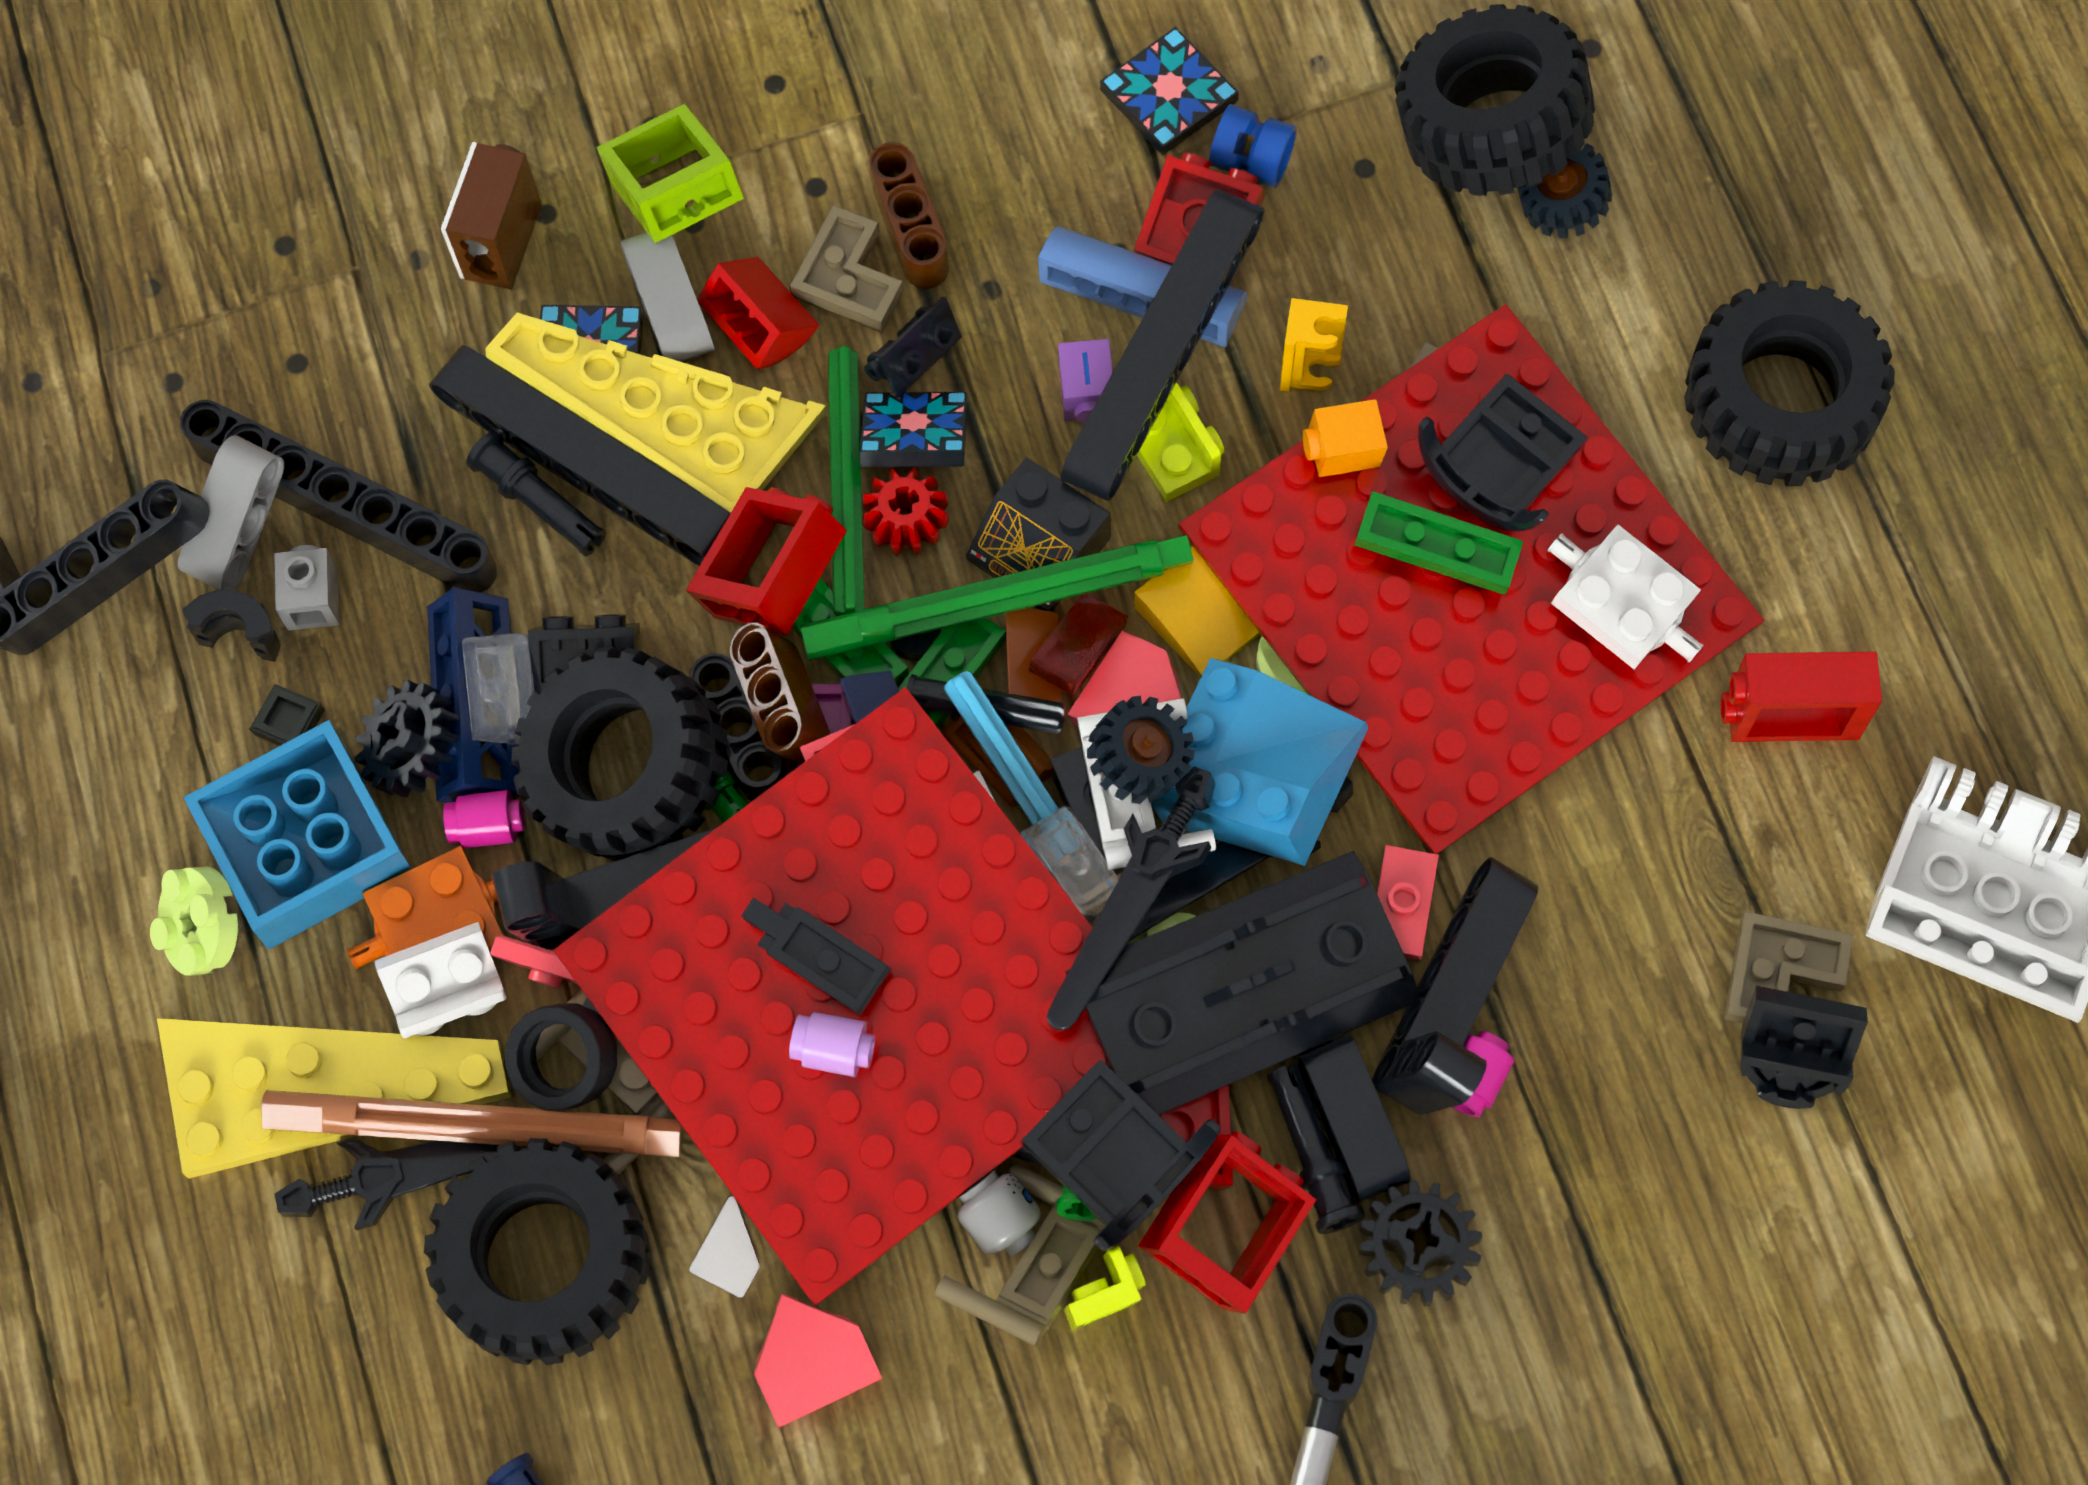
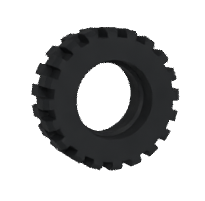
M1504 4L1490 5V10L1477 12L1476 8L1462 12V17L1452 21L1448 18L1437 24L1436 31L1433 34L1426 32L1416 42L1414 46L1416 52L1409 51L1400 66L1401 71L1396 77L1395 93L1397 96L1395 101L1410 156L1415 165L1419 166L1422 169V173L1436 183L1442 181L1444 187L1459 193L1464 188L1468 189L1470 194L1476 196H1487L1488 191H1498L1500 195L1514 193V188L1527 185L1529 189L1541 184L1543 176L1549 173L1553 176L1565 168L1568 157L1575 158L1585 145L1584 139H1587L1594 125L1595 101L1586 53L1582 43L1577 40L1576 33L1563 22L1559 23L1558 18L1545 11L1535 14V10L1529 6L1517 5L1515 9H1507ZM1503 91L1525 92L1517 99L1501 106L1486 109L1465 108L1475 100L1492 93Z
M1790 280L1787 287H1779L1778 281L1760 283L1755 294L1751 289H1744L1732 296L1730 304H1721L1711 315L1709 324L1704 326L1685 380V384L1688 386L1684 396L1686 411L1694 414L1690 424L1696 436L1699 438L1707 436L1709 439L1705 449L1717 460L1722 456L1730 461L1728 469L1740 476L1743 475L1745 470L1757 475L1756 482L1772 485L1774 478L1784 479V485L1787 487L1802 486L1807 476H1811L1812 481L1818 483L1831 478L1835 468L1844 471L1852 465L1859 453L1865 451L1887 410L1891 400L1889 393L1894 385L1895 369L1888 365L1892 358V353L1885 339L1877 340L1881 328L1871 316L1864 319L1859 314L1861 306L1849 297L1842 301L1833 296L1834 289L1820 285L1819 290L1806 288V281ZM1767 355H1786L1798 358L1813 366L1825 378L1831 389L1834 402L1823 409L1805 413L1778 409L1756 395L1744 376L1742 366L1753 359Z
M614 647L598 648L594 652V658L586 653H581L568 660L569 668L563 671L556 667L547 675L544 680L548 685L541 693L534 690L526 702L531 708L526 719L520 717L518 719L514 733L520 736L519 746L512 747L511 765L520 768V774L514 776V783L518 795L527 798L524 808L530 817L542 823L543 830L555 839L597 857L602 856L612 861L683 839L684 837L681 833L687 828L696 832L706 820L701 815L706 805L709 803L715 806L721 791L715 789L718 777L726 776L728 760L720 756V749H725L728 746L726 730L715 724L720 721L721 714L715 702L706 698V690L695 680L662 660L651 657L643 651L626 648L623 651ZM644 710L652 729V750L645 770L639 779L622 794L611 799L598 801L589 780V759L597 738L616 718L632 711Z
M530 1138L528 1147L521 1149L517 1147L514 1141L497 1146L499 1156L487 1161L480 1154L468 1162L473 1172L463 1181L454 1175L444 1188L450 1195L445 1206L435 1203L429 1220L435 1225L434 1234L426 1235L424 1242V1253L431 1259V1265L425 1269L429 1286L436 1291L438 1295L437 1303L456 1327L483 1350L496 1357L503 1355L508 1357L513 1363L530 1365L532 1359L542 1360L546 1365L563 1363V1355L575 1352L578 1357H581L594 1350L592 1345L594 1340L603 1334L609 1340L621 1329L617 1324V1320L624 1311L632 1315L640 1301L635 1293L639 1284H646L649 1266L645 1262V1253L650 1251L649 1237L642 1223L644 1218L619 1176L615 1175L607 1163L595 1154L587 1156L579 1146L565 1141L559 1147H554L547 1138ZM559 1204L570 1208L581 1217L590 1238L587 1259L575 1280L556 1295L533 1302L516 1301L500 1292L489 1275L488 1256L493 1239L503 1224L521 1210L535 1205Z

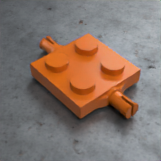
M461 846L363 892L364 899L374 918V932L376 936L346 950L353 966L358 970L360 967L383 956L394 954L479 922L491 952L495 937L504 936L497 921L495 902L498 899L493 880L485 883L473 871Z

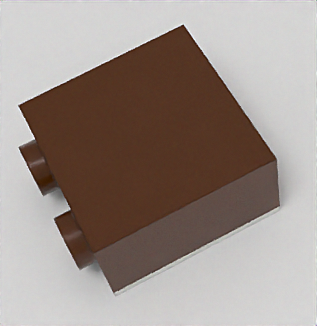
M472 142L441 226L442 234L460 278L511 290L542 206L526 154L521 153L514 147L504 144H498L493 147Z

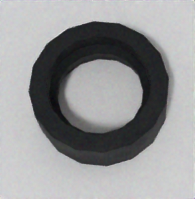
M578 1003L543 1006L525 1014L511 1030L505 1047L506 1071L513 1088L527 1103L543 1110H568L598 1099L611 1084L617 1068V1044L610 1027L596 1011ZM554 1024H566L572 1027L581 1036L587 1050V1068L584 1077L578 1085L569 1089H556L552 1087L541 1075L536 1062V1046L539 1037L544 1029Z

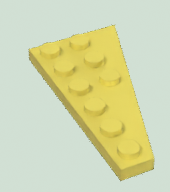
M516 313L485 348L486 358L714 501L729 513L732 512L746 487L764 490L825 416L826 405L809 400L806 405L781 397L782 392L763 387L762 391L733 383L730 376L656 354L650 358L627 351V345L610 340L607 344L578 336L574 329L520 313Z
M157 1018L182 1173L188 1179L360 1136L262 1129L261 1102L266 1090L483 1105L512 1097L507 1071L504 1066L503 1050L498 1040L413 1035L403 1038L401 1034Z

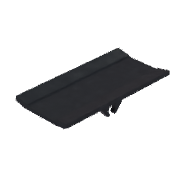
M1351 851L1126 945L1085 1007V1011L1111 1070L1160 1115L1407 1007L1417 986L1369 875L1356 853Z

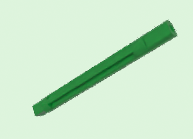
M1187 535L1156 542L1153 539L802 624L800 628L807 657L810 661L1163 575L1164 570L1189 565L1194 560Z

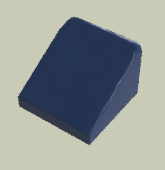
M891 671L851 675L839 679L841 690L854 724L858 723L899 692Z

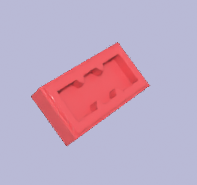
M1385 845L1377 895L1405 958L1420 962L1423 954L1439 855Z
M503 935L495 937L490 955L502 961L530 969L529 980L559 989L562 980L577 984L554 951Z

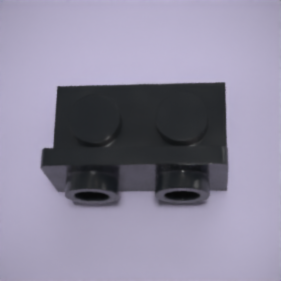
M626 614L594 616L595 625H574V616L543 617L542 626L528 631L531 694L534 690L541 693L548 685L544 678L556 667L563 671L569 668L568 660L581 653H586L594 658V652L598 648L614 647L620 651L626 648L637 650V635L640 634V623H626Z

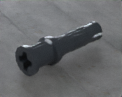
M491 431L473 446L468 454L466 466L473 472L481 471L498 485V492L504 498H510L511 500L519 499L574 545L584 556H589L595 551L590 546L591 542L597 547L601 545L606 536V531L602 527H598L537 476L535 463L528 457L521 459L504 445V438L498 432Z
M1290 1064V1072H1287L1285 1065L1270 1072L1267 1075V1079L1272 1086L1303 1168L1299 1174L1304 1180L1301 1188L1307 1190L1311 1196L1317 1199L1314 1203L1319 1218L1315 1224L1316 1229L1320 1234L1334 1233L1360 1222L1365 1218V1212L1363 1207L1356 1206L1345 1179V1176L1348 1174L1346 1163L1342 1162L1340 1158H1334L1304 1080L1301 1065Z

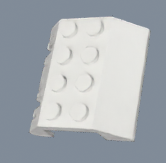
M1934 756L1906 813L1872 902L1865 936L2079 1023L2082 1020L2088 1003V847L2082 858L2070 854L2066 850L2071 839L2075 837L2078 831L2081 815L2068 810L2052 841H2050L2048 838L2057 822L2061 806L2015 789L2000 820H1997L1995 818L2008 791V785L1998 781L1995 782L1993 787H1990L1979 816L1965 812L1961 808L1966 797L1970 795L1974 787L1976 772L1964 768L1947 800L1943 797L1952 780L1956 765Z

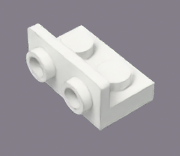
M479 922L374 961L403 1038L434 1033L444 1023L465 1015L475 1016L486 1013L496 1003L502 1002L507 998Z

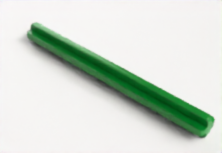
M845 345L840 346L839 349H832L828 353L831 507L833 508L832 516L847 530L832 556L833 612L837 616L864 610L858 355L856 351L850 350L849 346Z

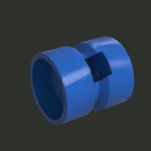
M1230 104L1226 108L1214 136L1209 156L1211 167L1228 173L1230 168L1246 170L1247 173L1258 177V183L1276 188L1282 180L1295 144L1297 127L1271 117L1264 123L1259 122L1256 112ZM1248 135L1255 136L1250 153H1244Z

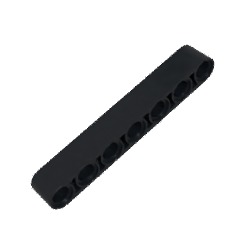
M1219 188L1214 190L1075 440L1061 472L1062 481L1108 502L1115 496L1251 247L1264 217L1265 210L1263 207Z
M460 346L429 383L431 391L451 409L487 432H498L504 438L506 444L698 566L701 565L730 515L726 509L468 346Z
M198 400L190 404L183 411L180 418L181 430L196 455L204 462L212 465L224 441L230 436L237 435L283 459L284 471L274 497L454 588L481 593L489 589L494 583L497 576V566L484 538L478 533L217 402ZM218 427L213 434L201 437L207 429ZM304 470L298 478L286 480L292 472ZM342 491L348 492L343 499L329 502L334 494ZM391 513V517L387 521L380 524L372 523L378 515ZM435 535V539L425 546H416V542L421 537ZM469 557L480 558L470 568H459L460 564Z

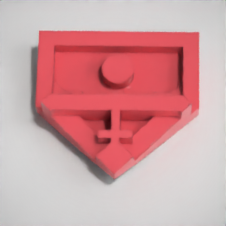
M1121 631L1067 715L1072 723L1078 727V717L1109 712L1118 702L1123 699L1127 702L1132 696H1141L1142 704L1149 697L1157 698L1158 703L1182 699L1179 675L1166 650L1137 636Z
M781 1293L762 1349L756 1358L757 1365L754 1371V1375L778 1428L882 1379L857 1323L850 1321L847 1316L831 1313Z

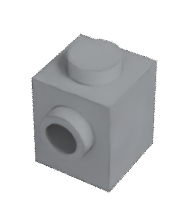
M300 545L292 548L290 552L274 553L276 612L287 630L340 625L338 567L327 548Z

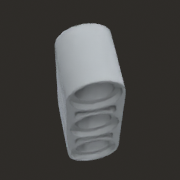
M647 232L621 240L620 244L661 355L684 362L715 351L708 327L673 236L671 235L654 243Z
M237 435L230 436L224 441L215 456L201 497L207 502L209 509L207 524L197 536L181 547L178 557V568L180 571L217 590H234L239 585L247 571L283 475L284 461L281 457Z

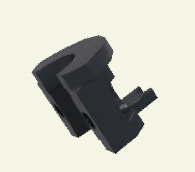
M215 590L198 596L183 608L182 612L188 620L187 628L199 645L213 648L217 640L225 633L233 630H245V638L247 641H250V645L257 656L264 660L276 661L281 647L278 636L272 628L264 605L262 603L259 604L254 597L238 590Z

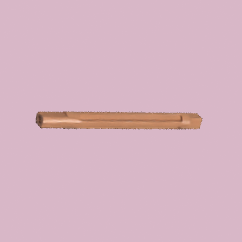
M266 1090L261 1102L262 1129L494 1145H502L514 1141L517 1146L528 1147L530 1138H547L554 1147H559L565 1141L579 1146L582 1151L679 1157L683 1144V1126L677 1119L273 1090Z

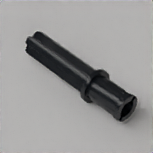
M911 674L907 689L923 710L951 715L952 721L959 720L961 715L944 691V685L947 682ZM982 688L1005 725L1054 734L1061 732L1066 714L1065 705L1061 702Z

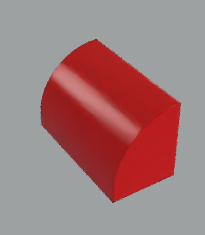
M759 257L718 263L697 297V301L757 369L770 367L792 355L809 340L820 326Z

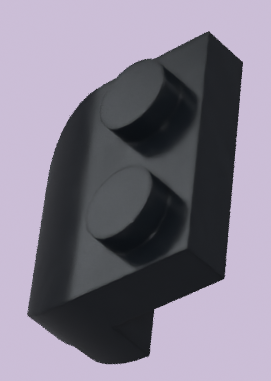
M1756 985L1741 1029L1742 1076H1747L1756 1086L1757 1095L1760 1098L1781 1107L1795 1109L1811 1108L1814 1106L1816 1098L1825 1096L1833 1091L1840 1096L1853 1080V1061L1868 1023L1867 1008Z

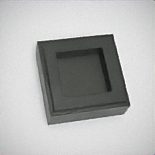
M274 684L249 729L253 735L280 746L316 727L325 709L319 702Z

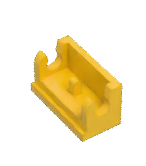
M1291 298L1284 344L1280 391L1290 392V388L1324 391L1331 388L1332 379L1324 376L1314 377L1309 372V368L1314 364H1322L1325 367L1340 365L1348 305Z

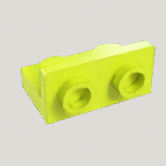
M1178 383L1175 384L1137 454L1166 503L1220 475L1221 454L1224 453L1223 443L1216 430L1212 426L1205 428L1198 417L1199 407L1193 393L1186 385L1180 387Z
M1116 1246L1102 1256L1114 1286L1109 1287L1104 1277L1073 1290L1074 1292L1071 1293L1074 1302L1068 1304L1063 1309L1072 1331L1130 1307L1141 1300L1138 1290L1146 1286V1283L1133 1253L1124 1257L1120 1247Z

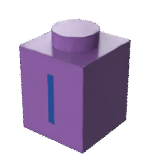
M1109 339L1058 343L1064 421L1076 420L1080 423H1085L1113 373Z

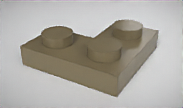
M833 205L790 285L792 295L866 326L883 331L904 290L901 280L863 266L868 253L880 233L878 222Z
M1745 911L1740 920L1723 1020L1744 1023L1756 985L1788 992L1789 982L1793 981L1841 992L1846 986L1854 934Z

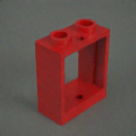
M746 487L685 591L716 619L740 625L759 623L775 633L787 636L847 530L832 516L833 508L816 496L806 495L803 499L790 496L788 493L773 487L768 491ZM779 523L793 526V530L760 587L741 584L774 525Z
M1877 651L1746 653L1738 671L1732 672L1730 675L1728 691L1722 692L1720 698L1721 721L1723 724H1730L1731 742L1859 740L1882 703Z
M1233 1131L1231 1135L1219 1134L1205 1155L1171 1192L1138 1247L1221 1309L1246 1314L1317 1199L1301 1188L1304 1180L1298 1174L1281 1164L1276 1163L1273 1167L1258 1156L1262 1149L1257 1143L1247 1136ZM1224 1162L1275 1200L1230 1274L1178 1236Z

